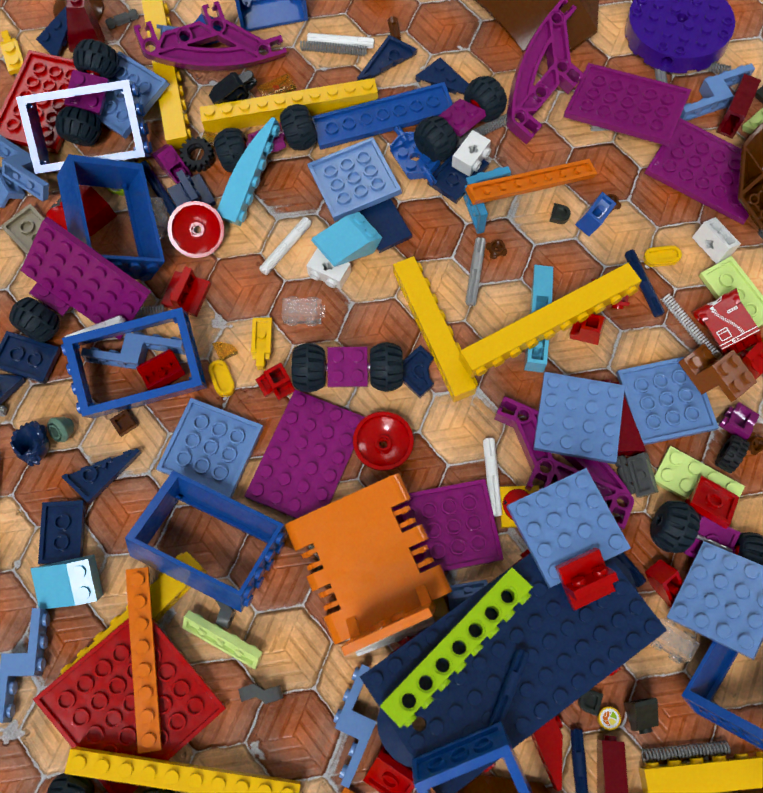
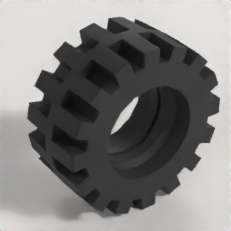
M198 136L196 139L194 137H191V140L186 139L187 143H183V148H180V157L183 163L194 172L195 170L197 172H201V170L206 171V167L210 168V164L214 162L213 158H215L211 145L206 139H201ZM195 149H203L204 155L201 159L195 161L191 159V153Z
M735 434L731 435L717 455L715 466L728 473L734 472L746 456L750 446L749 442Z

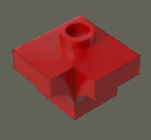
M591 314L585 321L580 323L577 321L572 326L569 339L598 345L606 318Z
M760 341L749 351L744 350L739 355L755 379L763 373V342Z
M281 362L267 369L260 377L255 379L265 397L274 393L278 401L293 394L295 390Z

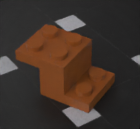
M704 343L678 362L701 395L720 386L730 402H732L757 383L753 374L748 370L734 349L716 359Z

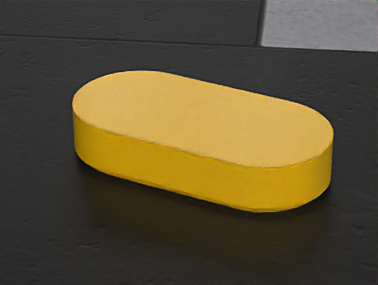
M673 245L653 247L646 250L643 261L649 267L675 265L680 261L682 252Z
M222 360L213 361L209 365L208 372L214 388L219 396L229 397L235 391V384L229 368Z

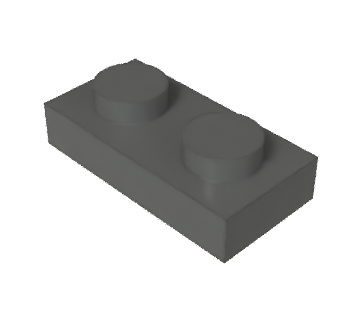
M644 452L626 458L635 486L636 497L642 498L658 493L648 453Z

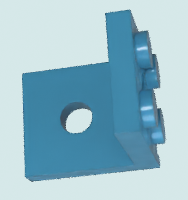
M509 166L498 167L492 171L480 172L474 176L466 177V182L469 185L511 175ZM465 190L466 195L463 198L477 234L484 233L488 216L484 203L473 205Z

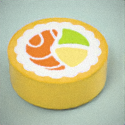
M603 707L599 710L597 721L603 729L614 730L620 725L621 716L615 708Z

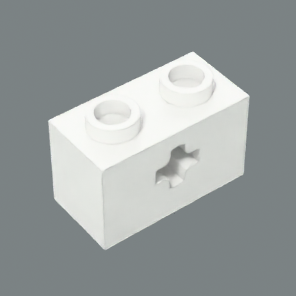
M472 130L453 155L452 167L470 177L474 171L477 172L479 170L481 161L484 158H488L491 152V140Z
M716 217L703 222L692 237L716 264L730 257L741 244Z
M318 248L306 265L308 275L312 279L321 280L329 287H336L340 290L351 273V264L349 262L334 267Z

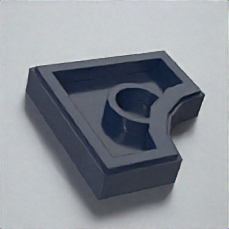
M421 345L403 360V383L419 398L424 396L434 386L428 372L434 357Z

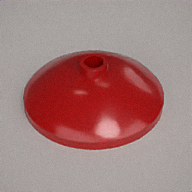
M200 201L183 203L173 211L169 218V239L180 253L188 257L202 258L214 253L220 247L224 238L225 228L222 217L215 208L207 203ZM196 226L201 227L200 233L195 232Z
M376 412L366 416L360 421L354 431L353 447L356 456L364 465L377 471H389L398 468L407 461L413 450L414 437L409 424L402 417L391 412ZM385 442L387 446L382 448L380 443Z

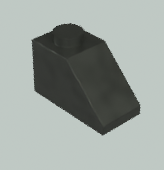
M642 698L624 703L631 730L639 731V734L653 732L652 727L659 726L657 698Z

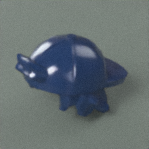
M37 421L26 422L24 426L21 425L20 429H16L12 433L13 436L11 437L12 441L10 444L20 460L26 462L29 466H34V464L40 465V461L46 456L50 446L47 437V427L40 425Z

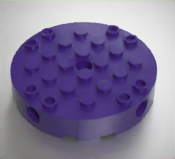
M633 0L625 25V37L629 41L628 46L635 55L644 59L643 62L653 68L670 73L685 74L691 70L698 72L709 68L712 63L719 61L724 55L735 29V16L726 0Z

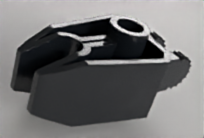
M250 70L240 75H237L236 72H231L212 88L209 97L213 104L248 99V91L256 86L257 80Z

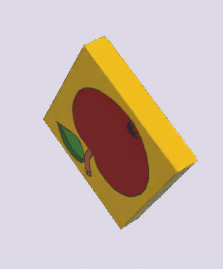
M533 485L530 491L525 489L526 486L500 487L502 515L500 516L501 529L517 528L507 509V505L538 491L539 485Z

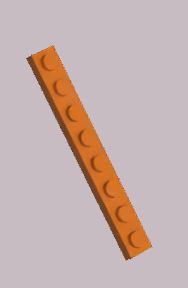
M590 159L469 184L465 190L472 204L476 205L591 179L597 175V172Z
M149 567L127 569L126 584L138 753L162 749Z

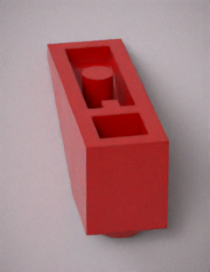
M558 715L531 735L551 784L556 791L562 790L563 734L560 729L563 728V725Z

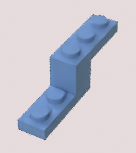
M753 64L741 65L736 69L724 71L719 75L709 76L704 79L699 89L703 99L692 104H686L680 118L689 121L728 107L734 96L729 87L739 84L744 73L751 76L755 70Z
M0 135V156L4 158L2 159V175L41 201L48 200L49 183L36 176L30 154Z
M135 331L125 334L121 353L115 350L106 352L99 348L90 347V349L82 348L81 356L88 363L137 370L136 367L145 362L148 349L163 352L171 349L176 354L185 355L186 353L180 338H163L157 334L148 336Z
M32 608L28 653H1L0 723L12 722V718L15 715V705L13 703L14 695L18 689L16 677L42 676V671L45 670L46 660L44 658V651L48 645L46 630L50 623V615L46 609Z
M363 664L360 668L356 667L351 678L354 680V684L351 689L347 688L342 699L345 701V705L342 710L338 709L333 720L336 723L335 729L359 740L358 744L353 742L348 754L352 757L349 765L344 764L339 778L342 779L340 785L348 789L377 722L353 710L364 685L360 676L370 670V667Z

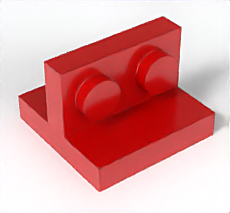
M184 267L183 272H174L161 305L163 304L164 307L172 310L182 307L188 315L197 317L211 283L210 281L197 278L192 268Z
M701 476L696 483L694 491L685 500V503L692 506L699 515L701 514L727 529L731 524L739 496Z
M596 547L555 566L570 606L574 610L616 591L613 583L619 580L617 574L605 565L601 552Z
M382 746L363 781L380 793H411L415 787L412 767H407L396 761Z

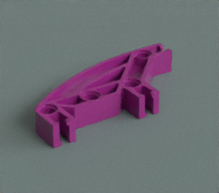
M560 0L543 20L525 48L512 81L506 124L508 129L525 144L543 126L533 115L552 92L559 86L569 94L585 75L571 63L566 21L577 7L573 5L569 11L563 14L560 9L564 4H567L568 0ZM546 51L548 71L534 86L538 67Z
M219 1L214 2L213 7H211L212 11H216L217 17L211 19L207 11L209 8L208 4L202 5L201 12L206 24L198 21L162 33L160 40L156 37L151 21L146 22L145 30L150 32V38H142L140 24L133 26L144 57L158 63L184 69L203 71L242 69L283 58L287 53L286 47L275 52L271 50V46L281 45L283 42L281 35L263 40L226 20ZM220 25L222 30L216 31L213 26ZM187 35L189 40L182 41L180 36ZM216 40L229 46L226 48L197 47ZM153 45L156 49L150 52L146 50V47ZM259 50H266L267 55H261Z
M504 396L494 420L514 428L532 471L525 489L529 491L532 489L534 478L544 481L543 488L550 485L552 480L555 483L587 468L604 501L608 504L607 506L611 513L614 512L620 515V520L617 524L621 531L624 530L634 505V499L613 469L605 462L561 455L576 468L574 469L554 460L551 453L533 450L538 411ZM503 407H505L508 410L514 412V415H510L501 411ZM518 415H524L527 420H519ZM540 466H546L549 469V473H543L540 470ZM617 499L624 501V508L617 504Z

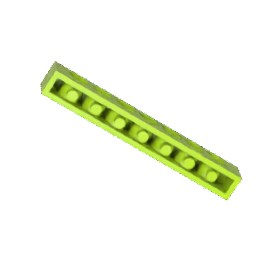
M511 568L380 707L400 728L403 725L408 728L417 718L414 713L420 707L425 710L434 700L431 695L437 689L443 691L451 682L448 677L454 671L458 674L467 665L464 660L470 654L475 656L484 647L481 642L486 637L491 639L500 630L497 625L502 620L507 622L515 614L513 608L518 602L523 605L531 597L529 591L533 587L517 571ZM503 591H508L512 594L513 600L511 603H505L501 599ZM486 608L495 609L497 612L495 620H489L485 616ZM475 624L480 627L481 635L479 637L470 635V625ZM460 641L464 644L465 651L462 655H457L453 652L452 645L454 642ZM441 658L447 660L449 664L448 670L443 673L439 672L435 665L436 661ZM422 676L431 678L432 687L429 690L420 688L419 679ZM407 693L414 695L416 703L412 708H405L402 704V697Z

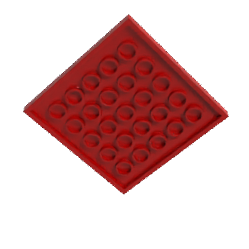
M129 618L33 698V701L72 748L77 746L167 761L226 709V706L153 620L162 749L138 753ZM98 779L109 793H133L141 786Z

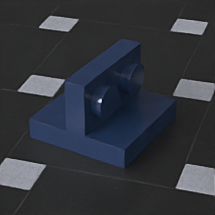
M183 170L176 172L180 183L167 189L176 207L190 201H200L211 206L216 205L200 174L190 177V175L186 176Z

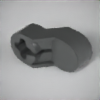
M215 600L220 607L216 624L229 629L235 616V610Z
M255 683L238 689L241 702L258 698L265 704H269L284 698L281 685L264 690Z

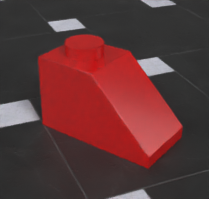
M659 559L645 571L651 587L671 608L683 581L678 570Z

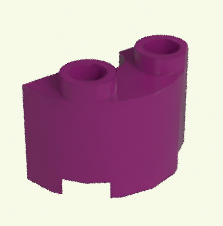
M738 402L734 408L730 406L723 415L725 417L718 426L732 435L735 434L747 440L760 415Z

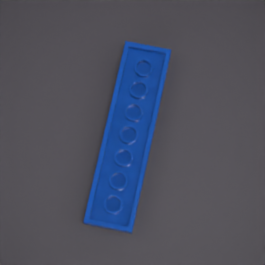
M445 82L315 115L312 116L318 136L319 149L322 150L394 131V127L397 125L405 128L419 124L421 120L429 116H439L453 105Z

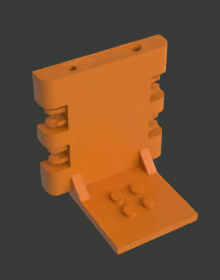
M400 473L382 479L284 525L295 552L314 544L315 548L301 555L304 559L317 553L320 560L310 563L307 569L310 571L323 565V569L306 576L312 592L331 584L332 588L318 595L319 598H325L334 592L337 598L336 601L329 602L323 606L325 611L340 605V610L323 617L334 645L350 638L341 647L344 656L433 617L437 608L434 600L453 591L441 564L424 572L420 571L419 568L434 562L433 557H428L418 564L414 558V555L426 552L428 546L424 545L411 551L410 547L428 540L429 537L423 524L405 532L402 531V528L415 523L416 520L414 517L400 524L398 522L397 516L408 513L411 510L409 505L397 511L393 510L394 507L412 500Z

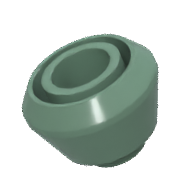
M64 416L53 417L49 419L47 429L55 441L66 442L74 432V423L70 418Z

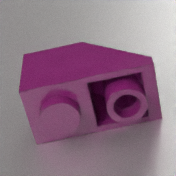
M165 144L151 154L160 168L175 184L180 183L176 172L183 170L186 176L190 175L192 177V174L172 145Z

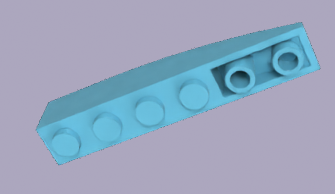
M272 117L263 126L236 164L217 209L222 220L241 226L242 222L245 221L248 205H251L254 198V190L260 183V174L266 168L267 156L272 152L274 138L278 136L280 131V124L276 118Z
M534 265L529 314L552 303L553 267ZM543 339L536 347L526 349L524 370L544 372L547 365L549 340Z

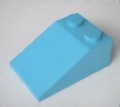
M360 212L343 217L314 236L311 241L330 263L336 267L373 254L382 236Z
M95 554L30 568L39 608L50 609L95 602L103 596Z

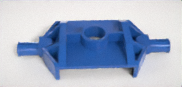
M400 125L395 126L394 131L398 136L391 143L390 152L407 178L427 179L431 186L435 185L437 180L433 173L440 166V161L433 162L425 154L422 155L414 141V132H404ZM414 157L419 158V160H417V161H414V160H411V159L414 158Z

